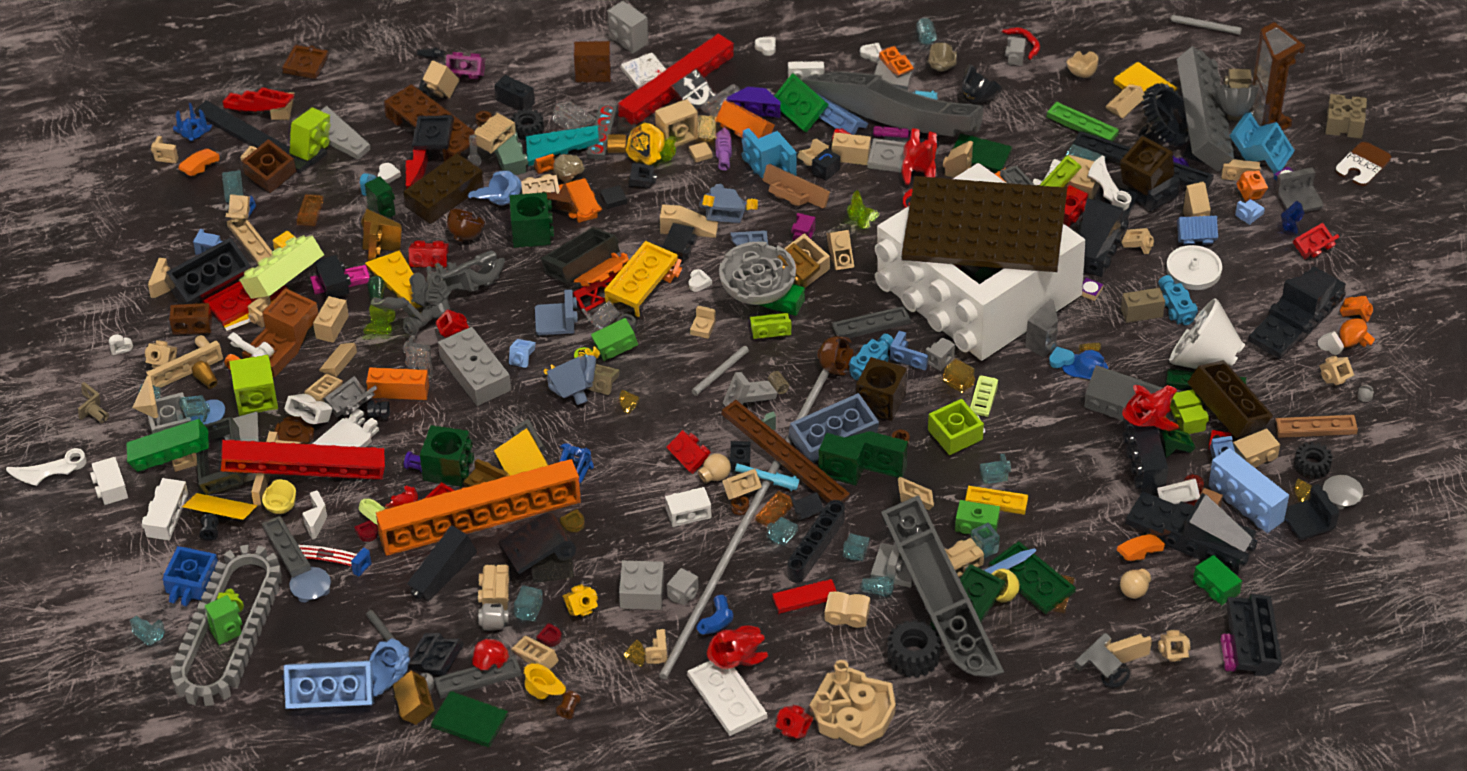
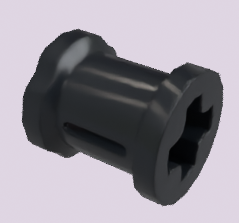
M214 514L203 515L201 517L202 529L200 530V537L206 541L217 539L218 516Z

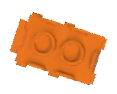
M586 178L566 183L579 210L576 213L568 212L570 218H577L578 223L598 218L597 212H600L602 209L598 205L594 197L595 194L591 191Z
M611 253L612 258L607 259L574 280V283H581V286H589V283L598 280L602 282L610 277L608 273L614 272L615 274L623 268V264L629 261V258L625 253H621V257Z

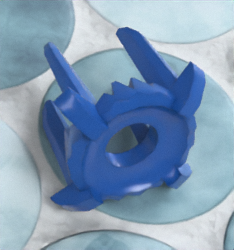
M189 103L191 119L186 118L182 122L180 111H177V126H173V130L192 142L197 137L211 130L212 125H207L202 110H199L200 118L196 119L192 104ZM192 125L197 126V128L192 129Z
M568 443L562 444L560 448L563 451L559 462L572 459L574 466L577 465V473L580 472V484L588 468L590 470L594 468L591 452L588 448L581 449L570 446L571 444Z

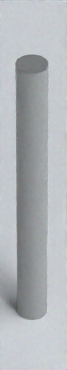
M1172 15L1171 22L1238 35L1241 33V28L1177 15Z
M746 346L739 349L694 387L692 393L695 396L701 393L747 354L749 349Z

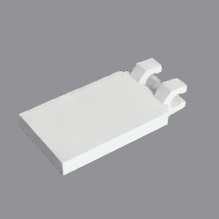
M357 408L350 414L349 418H342L312 444L367 447L372 442L371 437L379 431V428L376 426L378 422L371 418L364 423L363 428L360 427L365 418L362 417L364 412Z

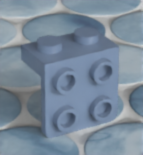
M564 290L565 303L535 306L537 335L574 333V323H578L577 311H573V309H577V299L573 297L572 290Z

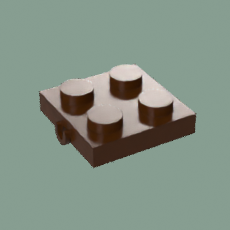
M295 45L282 67L283 73L316 79L329 56L328 51L316 49L313 45L309 47Z

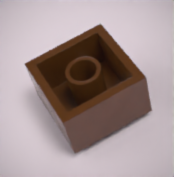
M610 41L574 42L575 82H611Z
M269 139L242 160L245 175L268 193L273 192L296 173L294 158Z

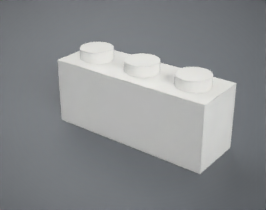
M162 478L160 485L155 489L153 501L149 503L148 514L142 520V528L145 529L146 537L170 540L183 509L182 506L188 497L186 481Z

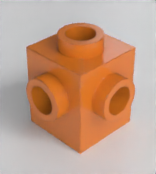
M1259 170L1242 173L1236 183L1245 201L1261 199L1268 189Z

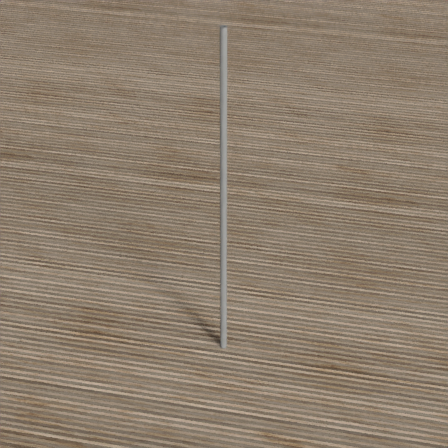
M825 369L819 375L796 420L807 416L829 375V372ZM788 433V435H787V437H786L785 440H786L789 444L792 445L793 442H792L791 439L788 437V436H789V433ZM774 459L768 472L776 474L781 464ZM763 480L762 488L758 489L660 672V678L667 679L768 490L771 481Z

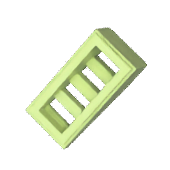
M979 376L970 406L976 415L989 417L998 389V379Z

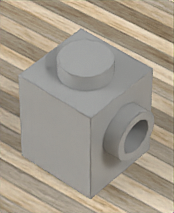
M682 568L667 583V597L673 602H678L684 606L689 600L694 599L699 590L698 576Z

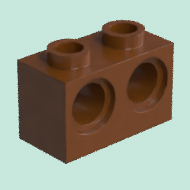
M209 303L170 306L169 320L173 335L211 333L212 315Z

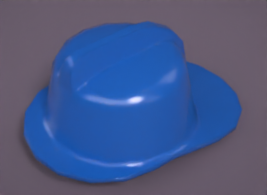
M1086 350L1081 354H1074L1075 360L1073 364L1062 366L1066 374L1090 380L1096 365L1108 369L1102 355L1095 350Z

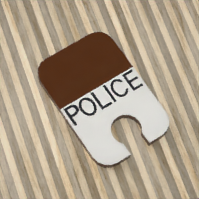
M1361 142L1336 166V173L1345 178L1348 175V171L1356 170L1360 175L1356 176L1352 182L1365 186L1390 163L1391 155L1368 142Z

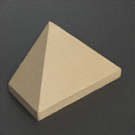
M147 376L132 408L153 418H159L151 376Z

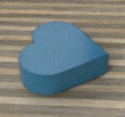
M367 173L361 175L360 187L362 195L366 196L365 183L375 179V175Z
M1056 347L1049 357L1050 366L1053 368L1071 365L1075 360L1072 351Z

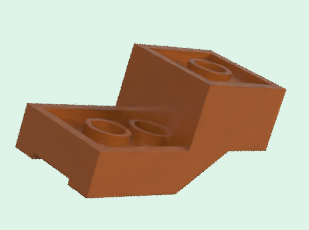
M286 288L262 312L265 329L250 344L257 348L263 342H266L273 348L275 353L269 360L274 378L298 354L307 331L311 328L318 315L317 302ZM245 350L242 352L243 359L251 358L252 354Z

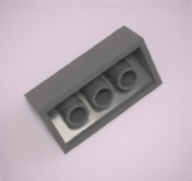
M1096 365L1086 392L1084 407L1124 421L1125 418L1122 412L1128 401L1135 394L1134 385L1143 386L1150 393L1157 392L1163 388Z

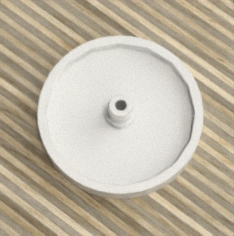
M1189 245L1180 247L1169 255L1166 271L1167 275L1173 278L1175 284L1182 283L1184 288L1190 290H1202L1218 282L1221 277L1222 263L1213 251L1205 247Z

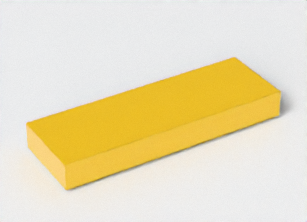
M968 486L965 501L1000 506V511L1025 515L1028 495Z

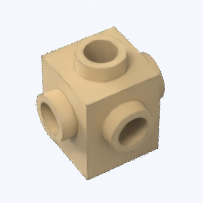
M156 340V343H149L145 350V363L152 364L153 368L176 359L178 347L168 346V342Z
M1336 355L1325 359V363L1319 365L1322 378L1326 383L1340 385L1346 382V379L1354 376L1348 357L1337 358Z
M1169 630L1167 634L1161 635V641H1158L1159 653H1162V656L1169 659V661H1181L1182 658L1189 657V638L1183 633H1179V630ZM1171 642H1175L1173 648H1171Z

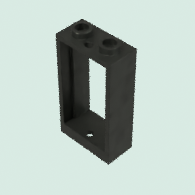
M593 226L542 257L541 261L545 273L568 284L612 257L611 253H619V241L615 235Z
M232 417L204 424L208 429V441L229 434L230 440L240 441L239 427ZM208 449L196 453L199 486L206 495L244 484L243 472L220 471L210 475Z

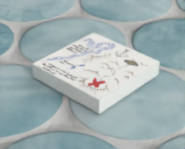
M653 53L621 64L622 71L637 89L666 70Z

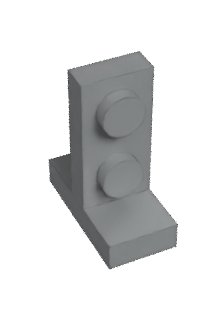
M738 372L733 376L723 404L726 407L734 400H737L742 405L746 402L776 399L778 393L769 381L749 383L742 372Z

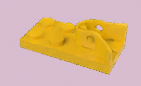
M645 241L605 288L606 303L622 302L634 308L635 316L640 317L639 306L676 263L678 255Z

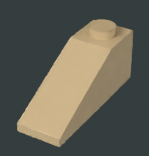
M662 205L660 214L661 234H668L671 225L676 223L695 227V234L697 236L716 238L717 221L706 220V216L682 206Z

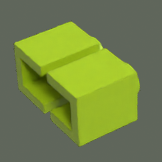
M1193 389L1176 393L1170 404V409L1175 420H1177L1180 431L1189 434L1205 431L1209 417L1207 411H1204L1202 408L1200 397H1197Z

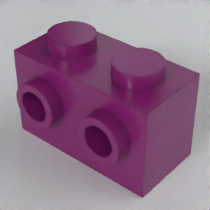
M453 52L452 55H446V66L457 78H461V75H468L469 79H479V76H484L485 58H482L481 54L470 53V56H463V53Z

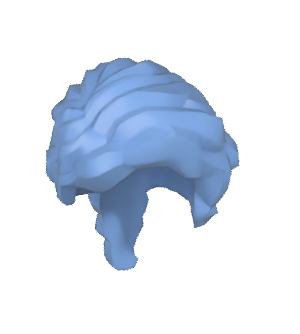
M499 171L493 174L492 179L489 181V187L471 191L468 197H476L477 199L487 198L498 205L510 204L509 195L520 194L521 181L510 171Z
M390 639L387 642H379L370 657V660H373V680L375 681L372 691L373 696L381 695L407 672L410 662L409 648L403 646L398 640Z

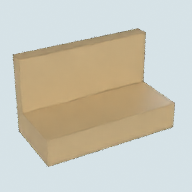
M1139 634L1111 643L1106 648L1117 659L1126 663L1150 655L1152 639L1150 636L1143 638Z

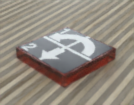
M697 68L669 87L679 102L688 99L696 111H699L718 97Z

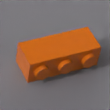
M725 100L715 119L721 123L720 126L727 130L733 129L735 130L734 134L742 138L743 130L750 128L759 139L771 134L775 126L735 103Z
M369 368L366 381L367 390L375 385L377 387L373 391L375 395L372 398L427 400L429 391L427 370Z

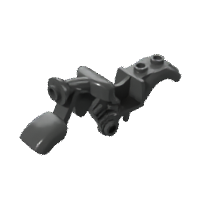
M487 251L476 255L475 259L462 263L458 267L456 262H448V267L443 269L442 265L436 263V271L434 272L428 266L426 268L427 281L419 272L413 274L409 279L413 292L411 302L423 306L424 310L420 313L404 297L373 298L371 305L385 310L402 308L410 316L404 318L403 329L409 336L414 337L421 327L433 318H439L447 309L450 310L448 295L451 293V290H468L471 292L480 289L479 285L484 284V286L495 283L494 280L499 278L503 269L505 258L496 259L497 254L494 251ZM474 265H483L478 272L469 268Z

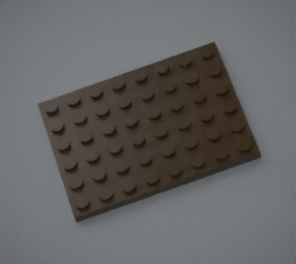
M915 176L901 260L1057 273L1067 188Z

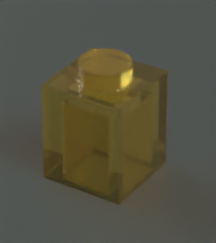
M698 116L697 138H702L701 141L712 142V138L717 136L718 117Z
M955 358L944 369L943 383L963 393L967 388L973 386L975 382V369Z

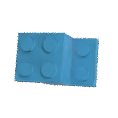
M1251 112L1244 114L1229 135L1246 161L1258 162L1265 160L1274 174L1283 169L1295 151L1277 122L1259 126Z
M750 128L743 130L742 157L745 162L749 163L754 173L763 178L766 165L771 164L796 176L797 152L778 131L758 139Z

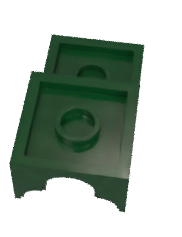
M871 431L849 437L826 432L819 448L818 467L833 480L857 486L864 469L903 478L907 469L908 441Z

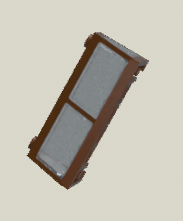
M1275 22L1264 26L1260 31L1252 85L1259 86V90L1250 112L1259 126L1277 122L1281 130L1285 131L1292 125V119L1281 114L1289 67L1296 63L1294 58L1297 53L1300 52L1302 54L1304 52L1305 45Z

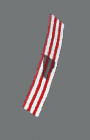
M298 545L308 559L330 561L352 566L351 560L357 555L356 553L333 548Z

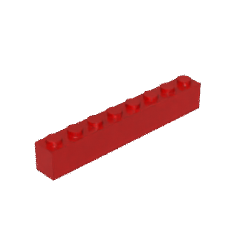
M720 34L715 35L618 103L619 117L632 126L642 122L649 115L655 113L656 110L668 104L679 95L672 85L695 69L704 78L723 63L730 60L734 56L733 42Z
M222 440L221 471L383 479L385 469L384 448Z

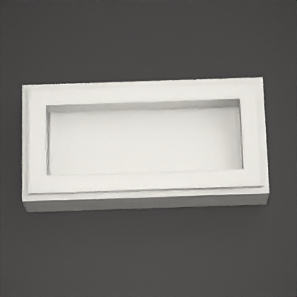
M1196 479L1157 488L1159 498L1173 504H1179L1180 501L1189 502L1197 500L1200 497Z

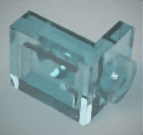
M203 395L180 398L179 405L186 417L198 416L201 422H206L207 416L210 413V406L206 403Z
M1000 454V461L980 464V472L984 484L1008 481L1011 464L1009 460H1006L1005 454Z
M780 517L775 524L769 523L767 526L768 538L783 546L798 531L797 524L783 517Z
M849 534L848 540L843 545V557L863 561L869 545V538Z
M137 615L130 620L133 634L149 646L159 641L165 634L164 625L160 619L152 625L147 620L140 619Z

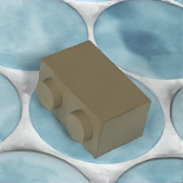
M1160 288L1123 293L1121 311L1126 323L1163 317L1165 299Z

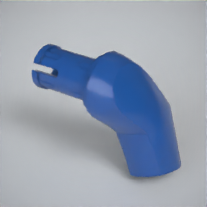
M718 595L714 598L716 613L711 617L700 620L697 630L701 634H714L732 622L733 611L728 608L726 596Z

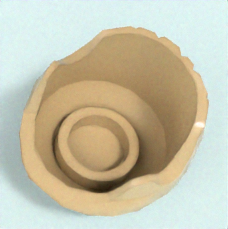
M1077 51L1072 58L1067 60V66L1075 76L1088 78L1097 69L1098 56L1091 51L1085 55Z

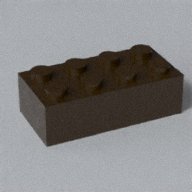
M456 153L403 191L405 207L429 224H432L449 212L450 209H453L467 199L471 191H476L484 186L483 171Z
M1225 360L1198 366L1187 382L1193 388V391L1205 402L1206 406L1215 413L1217 418L1236 438L1262 431L1273 417L1272 413Z

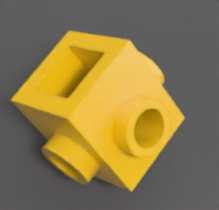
M583 584L571 588L572 592L563 595L570 615L577 616L581 614V616L592 613L593 608L598 607L596 603L598 597L595 590L591 589V587L583 586Z

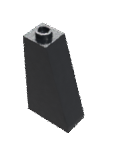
M452 525L449 527L407 583L411 589L410 593L419 600L423 598L429 602L476 555L477 550L466 533Z

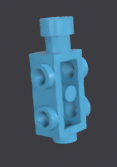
M1170 275L1163 276L1159 279L1158 285L1163 291L1165 306L1169 309V318L1175 320L1177 325L1182 323L1184 325L1191 324L1198 313L1196 304L1191 301L1188 290L1184 289L1182 283L1175 284Z
M885 333L878 339V342L871 339L868 344L862 346L856 357L853 356L849 362L850 373L855 380H859L870 357L888 362V350H890L894 340L893 337Z

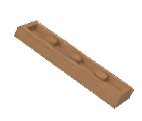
M1354 415L1275 418L1278 438L1357 434L1358 432Z

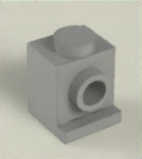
M1008 37L1005 57H1009L1008 64L1022 66L1025 53V38Z
M942 337L931 348L927 347L925 354L928 355V364L941 371L954 358L955 344Z

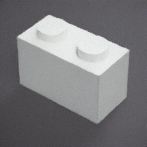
M115 457L92 463L94 472H90L93 484H98L95 490L98 498L102 497L104 505L128 498Z
M704 487L665 496L666 511L672 527L712 518L711 503Z

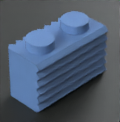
M1217 216L1179 217L1177 220L1178 242H1183L1184 245H1194L1195 242H1202L1204 245L1213 244V241L1218 239Z

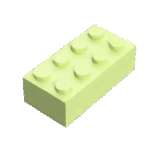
M303 235L297 239L295 237L290 238L285 242L286 245L283 248L275 249L271 257L260 260L256 268H250L245 271V276L239 280L250 298L270 296L321 258L324 254L314 237H305Z

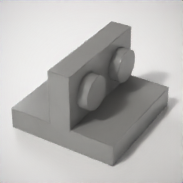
M894 542V545L881 543L871 572V579L911 588L913 579L896 543Z

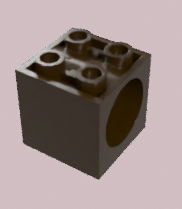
M1141 136L1120 160L1122 183L1146 196L1148 191L1171 179L1174 175L1173 151L1144 136Z
M870 357L856 383V394H860L874 416L893 421L906 396L907 368Z

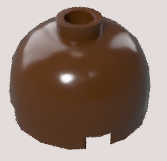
M454 208V210L450 209L448 214L447 228L454 235L453 238L455 240L464 242V240H473L478 237L484 228L485 221L480 217L476 220L472 216L473 213Z
M830 337L819 348L818 358L822 368L827 372L835 375H845L844 370L846 368L850 370L849 362L854 352L853 349H850L849 343L852 342L848 337Z

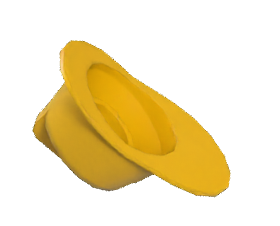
M531 663L524 668L526 676L525 688L538 699H545L549 694L561 695L566 691L564 684L547 667Z

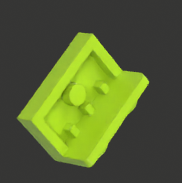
M788 313L750 317L753 339L791 335V319H789Z

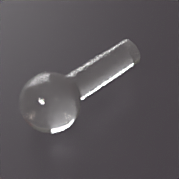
M470 135V155L467 160L479 167L482 159L477 153L476 135Z

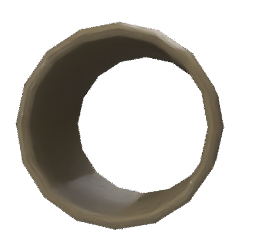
M779 371L772 372V375L768 377V381L778 394H783V388L785 389L784 393L787 392L789 389L788 382Z

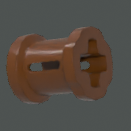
M567 690L562 695L563 700L557 706L556 713L562 718L572 719L574 717V709L580 703L581 697L576 692Z

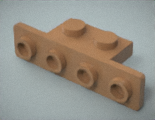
M771 164L766 165L763 181L770 184L769 192L775 194V197L786 199L795 206L810 202L821 208L826 207L830 191Z

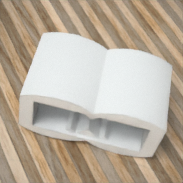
M308 394L288 396L284 408L290 415L301 416L304 421L310 424L329 422L332 407L329 404L316 401Z

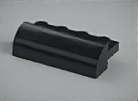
M1251 594L1249 599L1228 597L1226 606L1236 669L1253 671L1254 676H1266L1274 673L1281 667L1282 658L1271 596Z

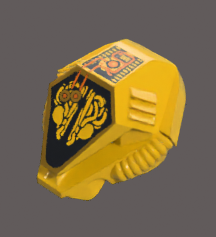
M648 123L634 128L628 137L626 147L628 156L633 161L643 162L645 165L656 163V160L661 159L659 152L662 151L665 144L664 133Z

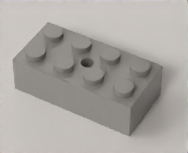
M473 327L438 342L440 359L476 406L511 391L509 373Z

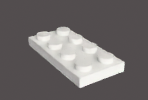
M708 661L687 671L689 679L729 736L767 719L766 711L735 668L722 669Z

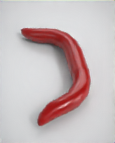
M1018 27L1002 30L1004 34H1021L1034 46L1029 52V60L1039 52V41L1028 30Z

